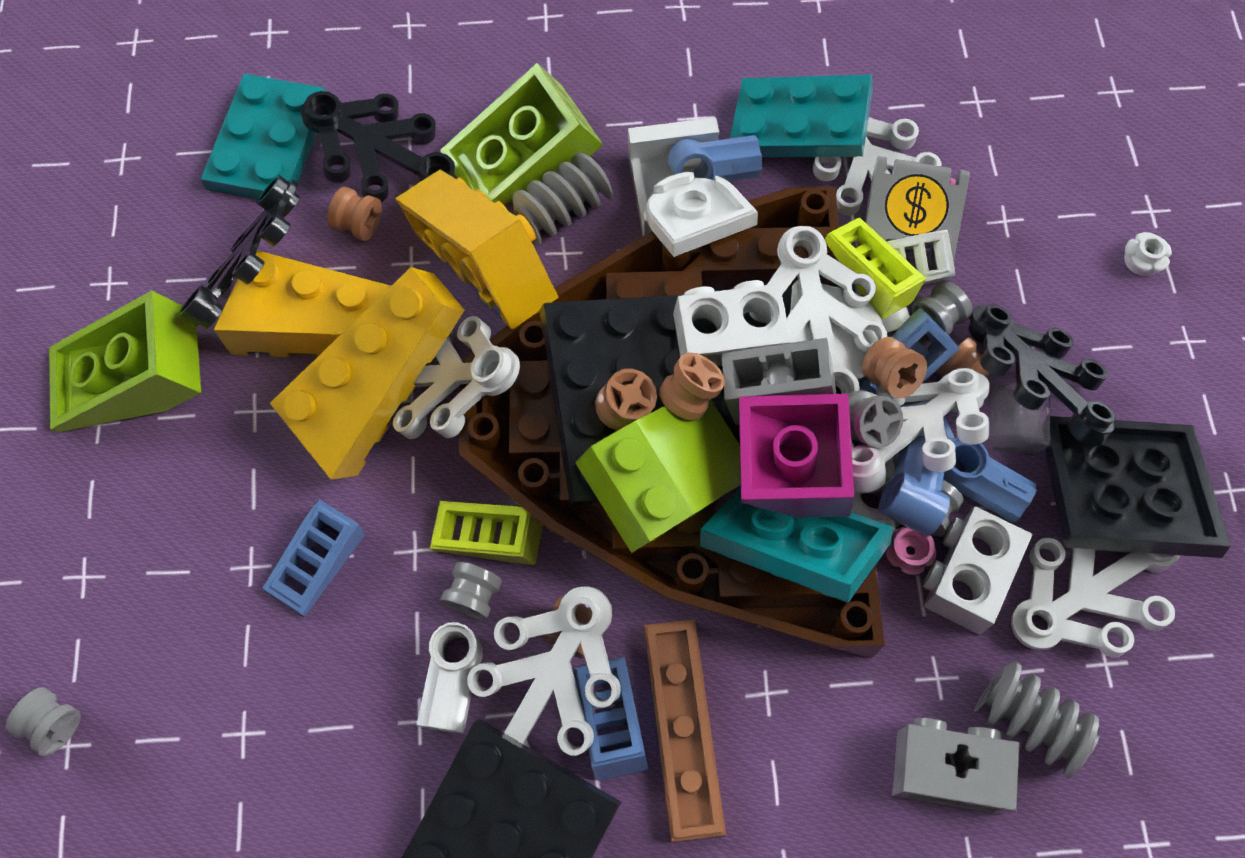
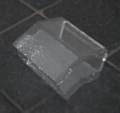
M992 384L989 442L993 451H1015L1033 456L1049 447L1051 391L1040 409L1030 410L1015 400L1013 392L1017 388V384Z

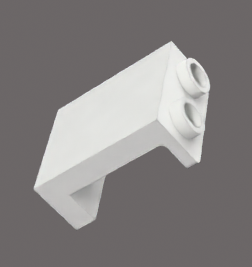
M716 117L628 128V158L642 236L652 231L647 223L646 202L654 193V186L663 179L673 175L667 161L671 147L676 142L686 138L695 139L700 143L718 140L719 129ZM694 158L688 160L682 167V171H693L698 167L701 159Z

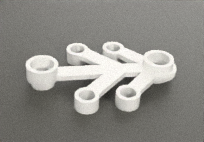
M869 118L866 136L890 141L895 148L906 150L915 144L919 128L914 121L909 119H899L894 124ZM898 132H906L910 136L903 137L899 135ZM866 137L863 157L853 158L845 184L837 190L838 212L842 215L850 216L859 211L863 201L862 187L867 174L872 181L877 156L887 157V168L885 170L887 174H890L888 169L893 170L896 159L941 166L940 158L931 152L920 153L915 158L871 145ZM815 157L813 165L815 177L822 181L834 180L839 174L842 163L841 157ZM829 163L833 166V168L827 169L822 167L820 164ZM842 197H851L855 202L847 203L842 200Z
M809 226L793 227L786 231L779 241L777 253L781 265L767 285L780 283L783 295L795 277H798L802 296L787 317L791 343L796 341L808 323L812 340L827 338L835 385L840 388L842 394L859 391V382L856 376L840 365L830 321L853 335L856 347L864 353L874 343H869L864 339L863 330L873 331L877 335L878 340L887 337V330L879 321L867 320L823 291L819 274L842 287L845 301L854 307L864 306L870 301L876 291L875 283L870 276L862 273L857 274L827 254L826 242L819 231ZM796 246L804 247L808 251L809 257L801 258L797 256L793 248ZM852 284L862 285L866 290V296H857L852 290ZM749 312L754 320L766 323L760 314Z
M477 316L466 318L458 328L457 337L462 343L472 349L475 358L471 363H463L452 344L454 339V332L452 330L436 354L440 365L425 366L414 382L416 387H430L414 402L402 407L396 413L393 420L394 429L408 439L419 437L427 426L426 415L460 384H468L448 404L445 403L438 406L430 418V426L433 430L445 438L455 437L464 426L465 417L463 414L483 396L499 395L514 384L520 369L518 356L508 348L493 346L489 340L491 329Z
M956 369L945 375L939 382L921 384L913 394L899 399L886 393L882 386L876 385L877 395L894 399L900 406L905 402L931 401L926 405L901 407L903 426L898 437L888 446L875 448L868 445H860L852 448L854 491L867 493L881 488L886 481L885 463L923 432L925 437V443L922 447L924 466L933 472H944L952 469L956 464L955 444L947 439L943 417L950 411L958 412L959 414L956 419L957 438L961 442L974 445L986 441L989 437V419L987 415L979 411V408L984 404V399L989 394L988 379L971 369ZM871 410L867 412L866 416L871 414Z
M1043 538L1030 551V561L1034 566L1030 599L1020 603L1014 610L1011 617L1013 633L1023 645L1034 650L1050 649L1061 640L1099 649L1104 655L1109 657H1120L1129 651L1134 644V635L1128 626L1120 622H1111L1100 629L1067 619L1080 610L1137 622L1150 631L1164 629L1175 617L1174 607L1166 598L1151 596L1143 602L1107 593L1144 570L1155 573L1167 570L1179 559L1180 555L1131 552L1093 576L1095 550L1073 548L1068 592L1052 602L1054 570L1064 561L1065 549L1059 541L1053 538ZM1039 550H1050L1055 556V561L1049 562L1044 560ZM1149 606L1161 611L1163 615L1162 621H1157L1150 616L1148 612ZM1032 616H1041L1047 622L1048 629L1040 630L1036 628L1032 623ZM1108 632H1113L1121 638L1123 644L1121 648L1113 646L1108 641Z
M587 586L577 587L569 591L562 598L558 610L524 619L518 616L506 617L496 624L494 629L495 641L501 648L506 650L522 647L530 637L562 631L550 652L500 665L486 662L476 665L470 670L467 677L468 687L473 694L480 697L492 695L498 692L502 686L535 678L507 729L502 731L503 733L530 748L527 737L554 692L562 722V727L558 733V744L562 751L573 756L580 755L592 745L594 733L591 726L584 719L571 667V660L581 644L591 676L585 685V695L593 706L607 707L618 699L621 686L618 679L611 673L602 634L609 628L612 620V608L608 598L596 588ZM582 603L588 605L592 610V619L588 624L580 623L575 615L577 607ZM509 623H514L520 630V637L515 643L509 642L505 637V628ZM483 669L489 671L493 677V684L490 689H485L479 684L478 676ZM597 680H605L610 684L612 693L609 699L603 700L595 694L594 686ZM575 727L583 732L584 743L581 747L573 746L569 742L567 734L570 728Z

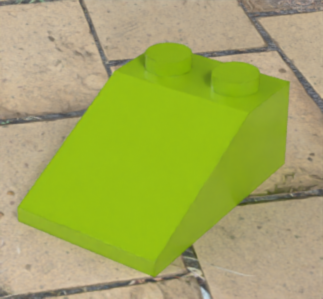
M536 63L440 151L454 161L457 178H462L468 187L473 190L480 189L492 202L500 201L503 205H506L513 201V194L516 191L524 190L527 192V186L530 182L534 180L542 182V176L546 172H556L558 165L562 162L571 163V158L576 153L592 156L603 146V143L564 87L542 66Z
M151 290L50 346V430L63 432L164 412L201 394L197 327H193L178 316L182 305Z
M709 399L708 409L697 420L681 418L664 406L635 420L592 445L575 462L631 553L741 485L740 444L711 399Z

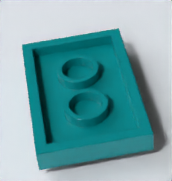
M244 73L202 174L201 181L207 190L259 199L266 187L278 175H281L287 181L293 179L298 183L316 132L309 130L304 125L301 109L309 95L318 91H326V88Z
M872 74L742 78L730 139L755 135L759 140L762 157H863L873 92Z
M740 487L700 529V546L848 603L891 544L893 526L851 512L850 517H793L742 503Z

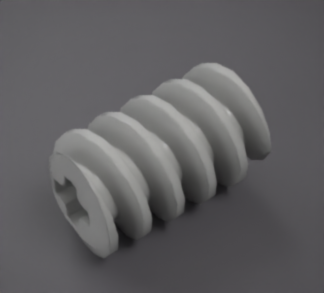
M576 153L571 158V163L562 162L558 165L556 172H546L542 176V182L535 180L530 182L527 186V192L524 190L516 191L513 194L515 216L521 214L526 218L536 235V239L532 243L539 247L542 245L539 233L541 229L553 238L557 235L554 224L555 220H558L564 227L568 228L572 225L569 211L572 210L577 217L582 219L586 216L583 202L586 201L592 208L598 209L601 203L597 193L601 192L604 197L611 200L613 198V191L602 168L590 156L584 153Z
M1016 661L1009 662L989 682L979 698L974 712L986 704L990 706L987 721L989 725L993 726L1006 717L1010 720L1006 733L1008 738L1012 739L1025 730L1028 732L1025 749L1031 752L1044 743L1048 746L1044 763L1050 766L1063 756L1067 759L1063 775L1068 779L1071 778L1085 764L1098 743L1100 731H1098L1099 717L1092 712L1083 713L1078 717L1079 704L1072 699L1065 700L1059 704L1060 691L1053 686L1039 692L1041 678L1034 673L1025 676L1019 681L1022 666Z

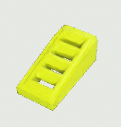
M857 218L828 233L825 238L826 244L841 264L857 274H866L873 279L876 291L869 303L882 319L888 318L911 304L926 280L919 271L861 218ZM858 240L861 245L856 248L853 247L851 243ZM869 256L871 260L869 261L865 257ZM855 284L862 295L866 296L865 288L860 284Z
M440 501L430 549L443 553L535 565L543 524L522 507ZM457 516H462L464 518L459 540H452ZM477 519H481L482 524L478 542H473ZM497 522L503 523L499 544L493 543Z

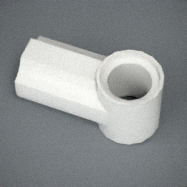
M458 622L446 623L432 634L429 642L431 659L417 726L436 731L464 734L472 695L468 687L467 677L470 670L481 663L483 648L479 639L466 625ZM456 638L467 639L469 642L467 656L457 663L447 662L444 657L446 645Z

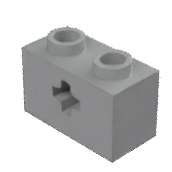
M827 338L722 352L725 402L735 425H740L739 397L836 394L834 369Z
M915 718L914 725L908 724L897 731L892 797L998 815L1016 811L1019 742L1001 739V731L991 728L969 727L967 733L947 730V723L941 720ZM954 754L955 762L965 765L964 771L956 774L954 766L945 764L946 757Z

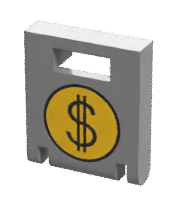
M877 156L864 222L885 241L947 229L954 262L970 171L959 170L955 185L949 184L952 171L949 167L896 159L892 174L885 173L887 157ZM933 246L926 247L931 248L926 255L929 271L936 270ZM908 261L916 269L915 262Z

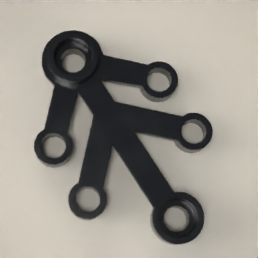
M318 91L309 95L302 106L301 116L304 125L309 130L320 134L325 154L323 158V171L325 177L331 182H344L351 175L350 160L346 154L341 153L338 133L354 141L363 175L361 180L363 197L370 195L383 202L389 195L388 180L381 174L376 153L418 175L420 182L438 170H442L455 178V164L448 155L441 152H432L421 157L392 141V139L411 137L412 140L420 144L430 143L436 136V122L432 116L425 113L416 114L409 119L397 120L399 117V103L396 97L391 94L383 93L373 99L342 103L333 93ZM382 107H389V108H391V110L384 111V110H381L380 108H382ZM373 116L380 123L362 125L353 119ZM423 126V127H427V128H429V129H428V130H425V131H421V130H418L417 128ZM333 165L343 166V168L338 170L331 169L330 167ZM372 185H378L382 188L379 190H370L368 187Z
M278 175L271 181L257 201V204L264 211L235 241L230 250L232 254L212 274L205 287L200 285L186 300L178 313L180 318L195 328L200 325L208 329L216 321L224 306L217 302L218 297L226 292L235 277L246 285L254 280L265 263L256 256L261 238L274 247L281 241L291 226L284 217L290 213L300 198L295 193L298 186L295 180L290 179L287 181L281 175Z
M991 304L975 307L969 317L971 323L968 326V330L976 341L984 345V354L980 358L981 366L990 374L1004 376L1015 362L1017 388L1013 392V396L1020 405L1030 410H1038L1049 397L1051 391L1074 413L1067 423L1070 433L1086 445L1094 447L1102 445L1114 430L1116 418L1114 412L1107 405L1099 401L1087 403L1061 377L1074 381L1085 389L1094 391L1108 377L1106 368L1092 359H1083L1079 365L1061 360L1074 344L1073 338L1062 329L1052 327L1045 334L1015 324L1012 321L1011 314L998 305ZM1028 345L1042 349L1045 353L1032 349Z

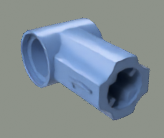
M755 135L702 143L695 139L686 138L676 142L668 153L667 161L673 175L684 173L682 167L688 160L694 158L701 159L698 167L690 171L694 172V178L715 180L716 175L727 181L760 177L762 170V154L760 152L759 140Z
M921 435L899 451L895 475L888 482L880 497L878 510L880 513L918 534L928 537L943 522L948 512L950 498L941 492L944 472L930 471L923 464L922 447L925 443V437Z
M958 438L952 439L951 441L955 444L956 460L964 466L966 473L953 467L948 471H944L943 480L957 488L961 494L1012 523L1018 521L1030 505L1037 491V484L990 458L982 443L971 445L961 442Z

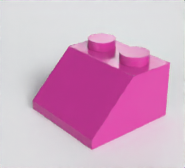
M848 393L739 397L742 503L793 517H850L854 501Z

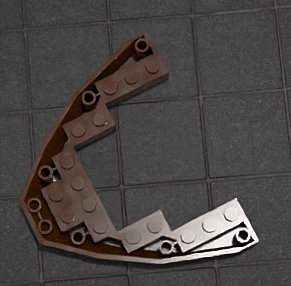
M835 187L786 188L748 200L758 212L756 226L675 257L672 256L655 233L651 231L555 287L559 298L553 302L684 295L686 291L697 287H712L715 292L731 290L740 283L752 280H759L764 285H767L781 265L777 248L781 237L786 231L797 226H809L819 231L825 240L828 233L839 228ZM827 245V254L838 261ZM796 246L793 248L797 256L801 258L809 257V253L804 247ZM819 274L821 284L838 286ZM797 276L788 288H792V285L798 280ZM540 311L513 330L508 325L489 339L493 346L508 348L518 356L520 361L519 373L514 384L509 389L499 395L483 396L463 414L465 423L459 432L458 454L550 531L667 599L873 658L883 648L885 644L876 565L847 603L701 547L700 529L715 514V502L707 505L632 553L601 503L570 506ZM474 353L463 360V363H471L475 358ZM460 384V392H461L468 384Z

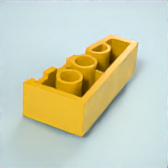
M442 170L436 171L395 198L416 236L444 263L448 262L456 272V275L465 284L471 282L479 291L480 299L490 309L497 305L502 320L512 330L538 313L543 303H552L559 298L532 244V241L536 239L533 228L521 214L513 215L500 201L492 202L480 189L473 190L468 187L462 178L458 177L455 179Z
M257 250L256 256L265 262L264 266L248 285L237 279L214 331L231 355L248 356L249 352H268L271 357H290V353L316 354L318 357L391 285Z
M410 267L276 396L270 404L331 480L358 476L366 464L364 459L376 442L381 441L390 427L388 422L401 402L408 399L416 387L414 382L426 363L432 362L465 310L434 273Z

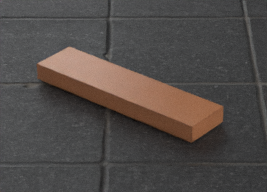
M695 619L644 625L671 843L725 836L726 830Z

